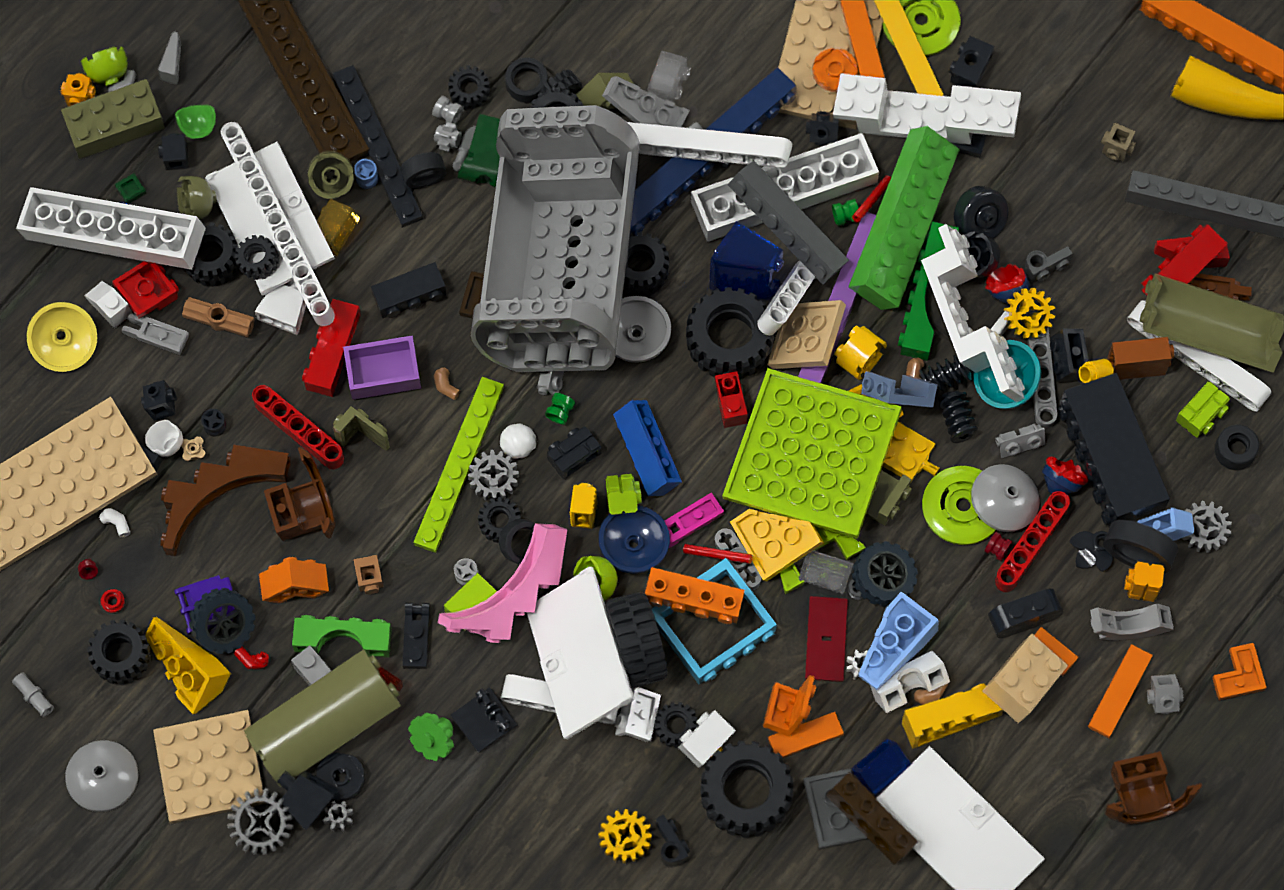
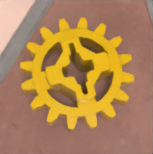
M1023 288L1021 289V294L1018 292L1013 293L1014 300H1007L1010 308H1004V311L1009 312V316H1006L1004 320L1011 321L1008 328H1016L1015 335H1020L1023 332V338H1029L1030 334L1032 338H1037L1038 332L1040 334L1046 333L1044 327L1052 326L1049 319L1055 318V315L1050 314V311L1055 307L1048 305L1051 300L1050 297L1043 298L1044 291H1039L1036 294V288H1030L1028 293V290ZM1034 299H1036L1041 304V306L1036 305L1034 303ZM1029 310H1037V312L1030 316H1022V314H1026ZM1018 320H1021L1022 322H1024V323H1025V327L1021 326V325L1019 324Z
M628 809L624 810V815H620L617 810L615 811L614 818L608 815L606 817L608 824H601V828L605 832L599 833V838L605 839L600 842L601 848L607 847L605 851L606 856L613 853V861L622 857L623 863H626L628 857L635 862L636 854L643 857L644 852L642 849L650 848V844L646 840L652 839V834L646 833L650 830V825H643L645 817L643 816L638 819L637 811H634L632 815H628ZM626 821L624 824L616 825L619 822ZM636 825L640 829L642 837L635 833ZM629 829V837H626L621 844V835H624ZM609 835L616 840L615 847L611 844ZM634 847V849L630 851H625V849Z

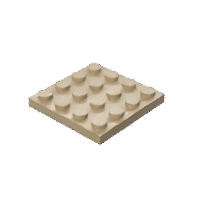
M248 710L153 730L170 824L234 811L231 809V806L236 805L240 807L241 804L237 801V798L241 797L246 801L245 792L247 791L251 797H255L254 789H258L259 796H263L257 753L244 732L246 728L251 726ZM256 801L249 805L253 807L266 804V802Z

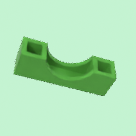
M303 615L301 618H295L292 646L294 652H302L308 646H311L316 653H319L321 647L328 640L345 636L356 640L369 656L389 657L392 629L390 623L381 619L363 622L359 618H349L348 621H343L337 617L315 619L314 616Z

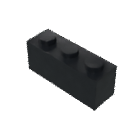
M436 262L371 286L372 295L382 319L385 317H395L401 311L416 309L422 303L437 301L443 295H446V287Z

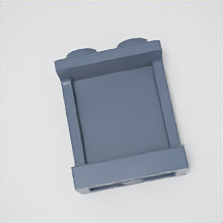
M869 371L865 372L861 391L863 395L892 404L933 407L937 384L910 375H903L900 388H895L896 381L894 379Z

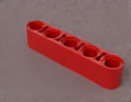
M260 385L253 390L252 398L259 412L327 468L338 469L342 466L344 456L341 446L270 387ZM261 396L269 397L265 402L258 401ZM279 410L287 411L283 416L275 415ZM296 424L304 425L301 430L292 429ZM314 438L321 439L320 443L316 445L310 444V441ZM332 452L338 453L335 459L327 458L328 454Z
M1056 491L1050 495L1001 565L995 579V585L1000 591L1010 592L1016 587L1064 518L1070 504V499L1066 493ZM1059 501L1064 507L1056 508L1052 503ZM1048 520L1051 526L1044 527L1039 521ZM1034 538L1038 541V544L1030 545L1027 539ZM1014 557H1023L1026 562L1018 564L1015 562ZM1009 575L1013 581L1006 583L1001 579V576Z

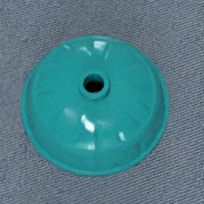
M1006 340L1009 346L1007 353L1016 364L1017 369L1014 371L1024 385L1025 390L1022 392L1025 399L1015 402L1001 393L991 366L977 373L974 372V385L979 396L989 405L1000 409L1015 408L1027 402L1036 392L1041 379V365L1037 355L1029 346L1015 340Z

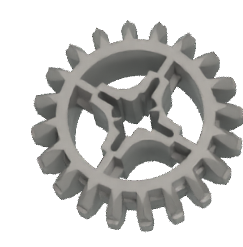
M254 789L255 797H251L247 791L245 792L246 801L241 797L237 798V801L241 804L240 807L236 805L231 806V809L237 812L236 815L228 814V818L235 819V823H229L227 826L228 828H236V831L232 832L230 836L232 838L239 835L240 839L235 844L238 846L244 841L246 843L243 848L244 851H247L251 845L254 846L253 854H257L258 847H262V854H266V846H270L274 852L276 851L275 842L280 846L284 845V842L280 839L281 836L285 838L290 837V834L284 830L285 828H293L292 824H286V820L293 819V816H285V812L288 811L289 807H281L283 799H280L278 802L274 800L278 794L277 792H274L270 798L267 797L268 789H264L263 796H259V790ZM256 801H264L272 804V806L265 812H258L249 804ZM243 810L251 818V825L244 833L240 825V817ZM277 810L281 818V826L278 833L273 830L269 823L270 817ZM251 812L256 816L260 815V817L270 812L265 820L266 827L270 831L265 827L261 828V825L259 828L256 827L254 830H251L256 823L255 816ZM260 830L268 834L271 839L259 842L251 840L249 837L254 832Z

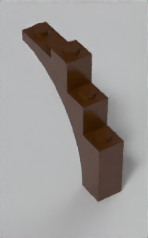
M233 445L232 452L227 454L226 466L201 462L200 469H196L194 474V483L196 484L168 480L167 487H163L161 500L164 501L166 509H168L165 521L168 527L166 533L163 532L161 537V546L165 554L176 556L180 540L191 521L215 498L232 489L248 484L261 482L286 483L291 463L289 453Z

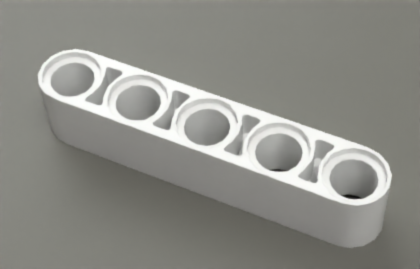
M800 260L793 267L758 320V328L765 335H773L787 321L815 278Z
M506 675L501 700L511 704L556 713L546 681L517 675ZM618 709L597 722L615 724Z

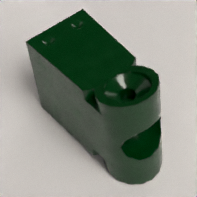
M479 114L469 154L460 167L458 179L473 183H488L496 188L500 161L496 142L500 118Z

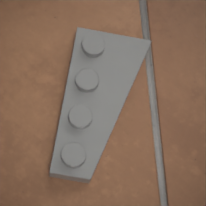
M618 76L611 78L602 95L634 123L681 127L690 111L676 106L675 103L669 100H663L652 92H646L640 89L639 86Z

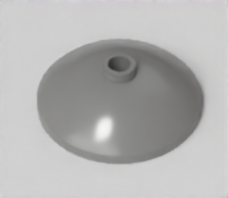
M630 296L623 298L615 356L628 362H644L655 358L666 348L670 340L671 322L667 312L659 303L647 297ZM635 332H638V333L641 334V335H640L639 337H637V338L632 336L633 333H635Z
M1005 464L990 466L977 476L972 485L971 500L974 510L979 518L993 529L1003 532L1019 531L1027 527L1038 513L1040 498L1036 485L1025 472L1014 466ZM1008 490H1011L1014 495L1009 494Z
M94 741L81 747L70 759L65 775L66 786L71 797L83 808L95 812L110 811L123 805L134 793L138 782V767L134 757L124 746L113 741ZM102 768L103 773L101 775H96V770Z

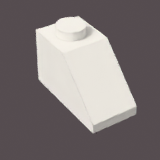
M103 281L84 295L114 329L127 319L130 313L132 314L128 303L113 287Z

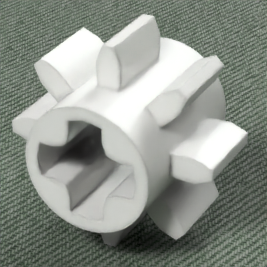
M855 650L853 658L847 657V662L852 665H849L846 671H852L854 680L859 677L858 674L861 669L857 667V664L864 662L867 650L864 653H859Z

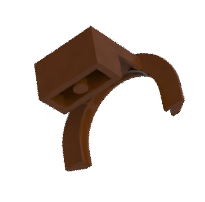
M299 447L301 460L306 466L312 481L291 489L284 483L264 490L276 533L282 541L322 528L324 535L327 539H330L335 529V519L325 485L311 455Z
M1161 751L1115 761L1111 769V775L1120 802L1108 804L1105 814L1108 818L1125 824H1139L1158 820L1172 815L1189 805L1199 793L1202 784L1187 786L1185 793L1172 802L1165 781L1168 773Z

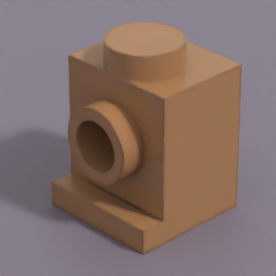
M377 555L354 559L360 592L365 591V594L379 592V588L383 587ZM369 575L374 577V579L365 580Z

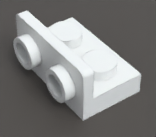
M639 687L631 688L634 701L621 707L620 714L615 722V727L617 728L615 735H628L645 742L651 741L661 695Z

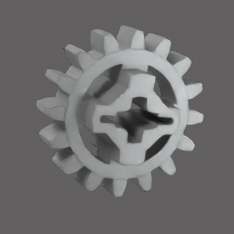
M491 450L489 456L482 452V459L475 457L474 463L476 465L469 466V470L472 472L468 474V480L472 481L470 487L471 489L476 488L475 493L477 496L483 493L484 500H487L489 496L497 500L499 495L504 500L506 499V492L513 493L511 486H518V481L514 479L519 477V471H516L517 464L516 462L511 463L512 458L510 455L504 458L503 451L495 455L494 450ZM491 473H496V478H491Z
M1201 501L1200 507L1193 503L1191 510L1186 508L1185 511L1192 513L1194 533L1196 534V536L1191 534L1182 538V540H1190L1188 547H1192L1195 544L1197 545L1198 552L1202 547H1205L1206 552L1209 553L1212 546L1215 550H1218L1220 543L1225 545L1227 542L1226 537H1229L1231 534L1228 528L1231 527L1232 522L1226 521L1229 514L1221 513L1222 506L1216 509L1214 508V502L1206 506L1205 502ZM1203 524H1207V530L1203 528Z

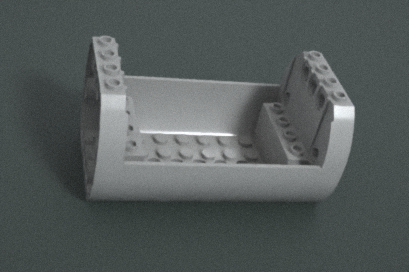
M597 105L507 109L501 116L498 127L496 148L500 161L481 302L478 305L476 304L474 308L471 339L485 357L500 366L516 372L607 370L613 364L616 355L640 150L639 139L633 128L624 119ZM583 219V223L579 227H573V223L576 220ZM574 240H581L577 247H570ZM571 261H578L574 268H568V264ZM568 282H576L575 286L571 289H565Z

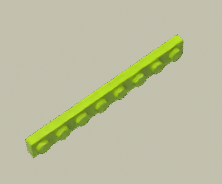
M484 377L481 378L413 542L415 546L434 553L437 552L469 474V466L474 462V458L504 389V384Z

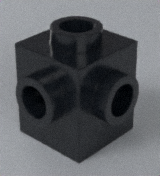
M826 111L812 113L811 121L807 120L806 134H810V142L820 146L837 142L839 119H835L833 114Z
M165 380L143 386L141 402L145 411L154 421L175 415L177 395L173 387L170 388Z

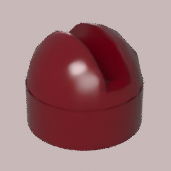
M91 559L80 561L78 565V572L82 579H92L98 573L96 563Z

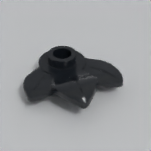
M1082 531L1070 539L1069 543L1079 550L1075 560L1076 567L1087 569L1096 565L1100 571L1104 572L1111 566L1112 555L1097 543L1100 540L1104 541L1108 532L1098 531L1093 534L1088 531Z

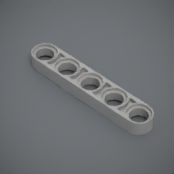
M1044 327L1046 330L1045 334L1038 335L1037 338H1032L1030 334L1027 342L1032 350L1037 346H1041L1046 350L1044 356L1037 357L1041 368L1048 371V376L1040 379L1038 388L1033 395L1036 423L1040 424L1042 428H1050L1057 419V406L1049 328ZM1047 390L1051 396L1047 400H1042L1038 397V391ZM1048 411L1052 414L1053 419L1049 422H1044L1040 418V413Z

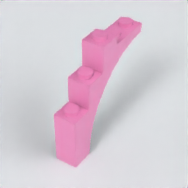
M535 524L531 542L524 559L506 584L490 598L472 608L453 613H440L438 623L447 627L446 630L458 633L461 632V629H467L469 632L478 633L486 637L488 642L500 643L501 639L510 640L514 615L524 616L525 612H535L538 587L549 588V585H559L567 529L555 524Z

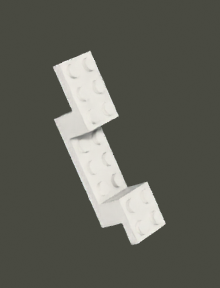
M840 74L833 117L835 119L856 121L859 133L907 138L910 129L929 126L951 143L971 145L972 133L1004 137L1015 136L1021 92L953 85L951 97L888 91L885 78Z
M945 224L938 229L946 248L921 261L961 364L975 373L991 366L1000 392L1015 402H1019L1025 399L1022 392L1025 388L1021 379L1017 378L1014 370L1017 367L1013 358L1008 356L1007 349H1009L1006 339L986 326L973 332L967 325L968 315L959 304L958 300L961 297L956 286L977 277L975 268L978 266L975 258L969 254L967 248L970 245L966 236L959 234L957 229H953Z

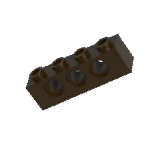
M850 772L827 793L826 797L894 865L918 843Z

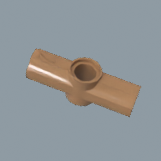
M191 297L186 300L182 313L184 318L209 325L216 331L225 330L244 337L251 335L255 321L254 317L226 309L222 304H210ZM216 315H224L220 320L213 319Z

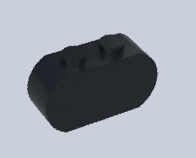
M1045 589L1002 604L991 610L988 616L997 638H1005L1051 622L1063 614V609L1055 590Z

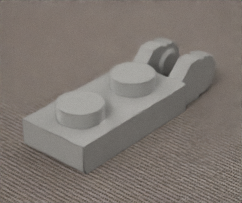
M130 313L127 319L131 323L141 326V328L137 330L123 326L122 333L132 338H137L139 341L181 355L189 337L187 331L149 317L139 319L135 314Z

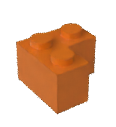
M288 557L283 559L282 563L271 565L268 567V570L259 574L262 601L282 603L295 596L316 598L329 591L326 564L316 563L315 560L300 561L296 557Z

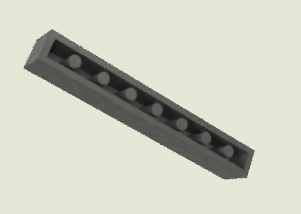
M1135 170L1132 171L1125 202L1284 239V205Z

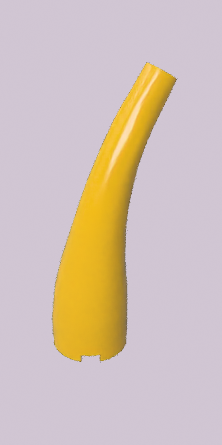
M1189 56L1185 64L1186 66L1180 74L1170 96L1185 104L1223 115L1251 119L1284 120V95L1251 85L1193 56Z

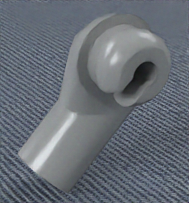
M126 70L123 81L111 85L108 92L133 84L136 73Z

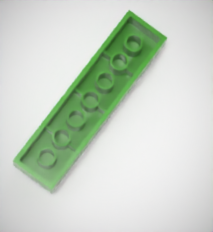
M929 126L910 129L848 286L880 310L899 307L959 152V148Z

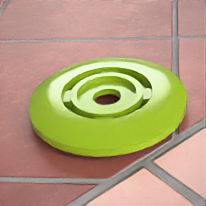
M899 0L902 8L908 6L904 12L925 56L937 54L952 44L960 27V13L954 0H919L920 2H915L917 0ZM918 14H923L928 18V22L924 25H918L914 18ZM883 22L882 27L887 39L891 42V44L894 45L889 35V32ZM936 28L939 30L932 36L921 38V36H928L932 34L936 30Z
M954 466L939 472L928 483L923 494L922 511L930 529L941 539L953 544L971 545L982 542L996 531V529L991 528L978 519L971 500L972 485L982 470L970 466ZM944 491H948L949 493L944 503L945 509L941 510V496ZM959 499H967L970 502V509L960 511L956 506V502Z

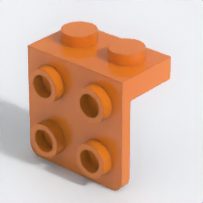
M809 675L799 690L776 682L772 688L763 727L789 737L795 729L798 730L803 719L808 718L811 706L808 703L816 689V685H813L814 677Z

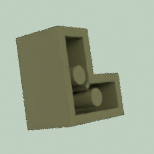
M598 73L576 96L583 103V106L597 105L607 110L616 108L602 95L612 77L618 76L633 84L627 73Z

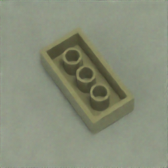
M147 79L61 109L79 159L165 129Z

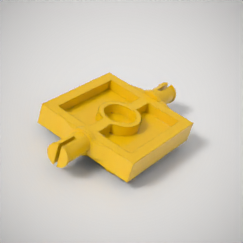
M897 422L883 467L900 477L902 475L909 477L911 482L923 469L935 476L940 467L928 461L935 443Z

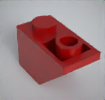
M738 371L716 375V390L724 428L747 424L748 414Z

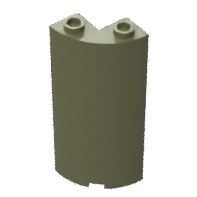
M1154 274L1153 279L1147 282L1145 288L1147 298L1145 307L1140 315V322L1143 323L1144 332L1160 337H1168L1169 340L1274 373L1282 355V350L1278 343L1284 332L1283 314L1159 274Z
M363 649L244 730L253 749L259 754L264 762V766L276 782L285 771L295 778L401 706L397 699V696L400 695L392 683L388 685L382 678L378 670L381 665L374 655L369 657Z

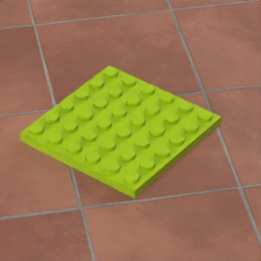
M767 368L723 492V499L791 519L808 521L814 526L858 539L902 407Z

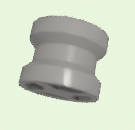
M464 558L455 564L454 573L456 581L464 586L478 573L477 565L473 560Z

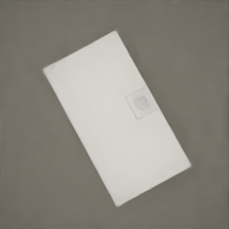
M278 142L255 152L254 154L312 269L335 259ZM236 163L208 174L206 180L211 189L216 192V200L238 246L241 241L244 243L247 237L252 239V235H256L257 238H259V235H262L264 238L270 239L279 254V264H276L277 269L271 270L273 274L270 276L266 274V278L262 279L260 276L258 280H255L261 295H266L274 291V289L294 280ZM266 252L254 253L248 262L257 263L261 261Z
M587 567L574 578L536 600L535 612H527L541 659L540 663L545 680L548 683L563 738L566 740L623 705L626 706L634 701L594 568Z
M930 746L876 798L918 841L913 849L954 890H1014L1044 860Z

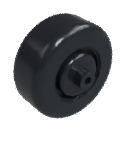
M988 186L972 187L964 192L957 201L954 209L955 226L959 228V233L962 235L978 232L994 239L1002 232L1007 223L1009 215L1008 203L1001 193Z

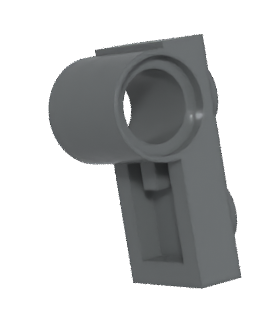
M1067 246L1048 257L1041 251L1030 252L1024 267L1030 283L1036 280L1039 282L1050 276L1051 272L1055 270L1061 271L1068 267L1073 254ZM1031 262H1038L1041 266L1034 267L1031 265Z

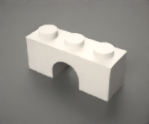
M931 651L906 663L878 690L872 686L870 687L875 701L888 713L908 703L905 694L909 690L923 687L928 692H931L949 683L950 680L944 663Z

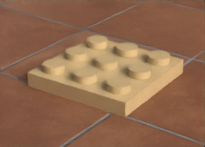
M842 300L798 303L787 321L778 329L767 365L772 369L828 366L846 304Z

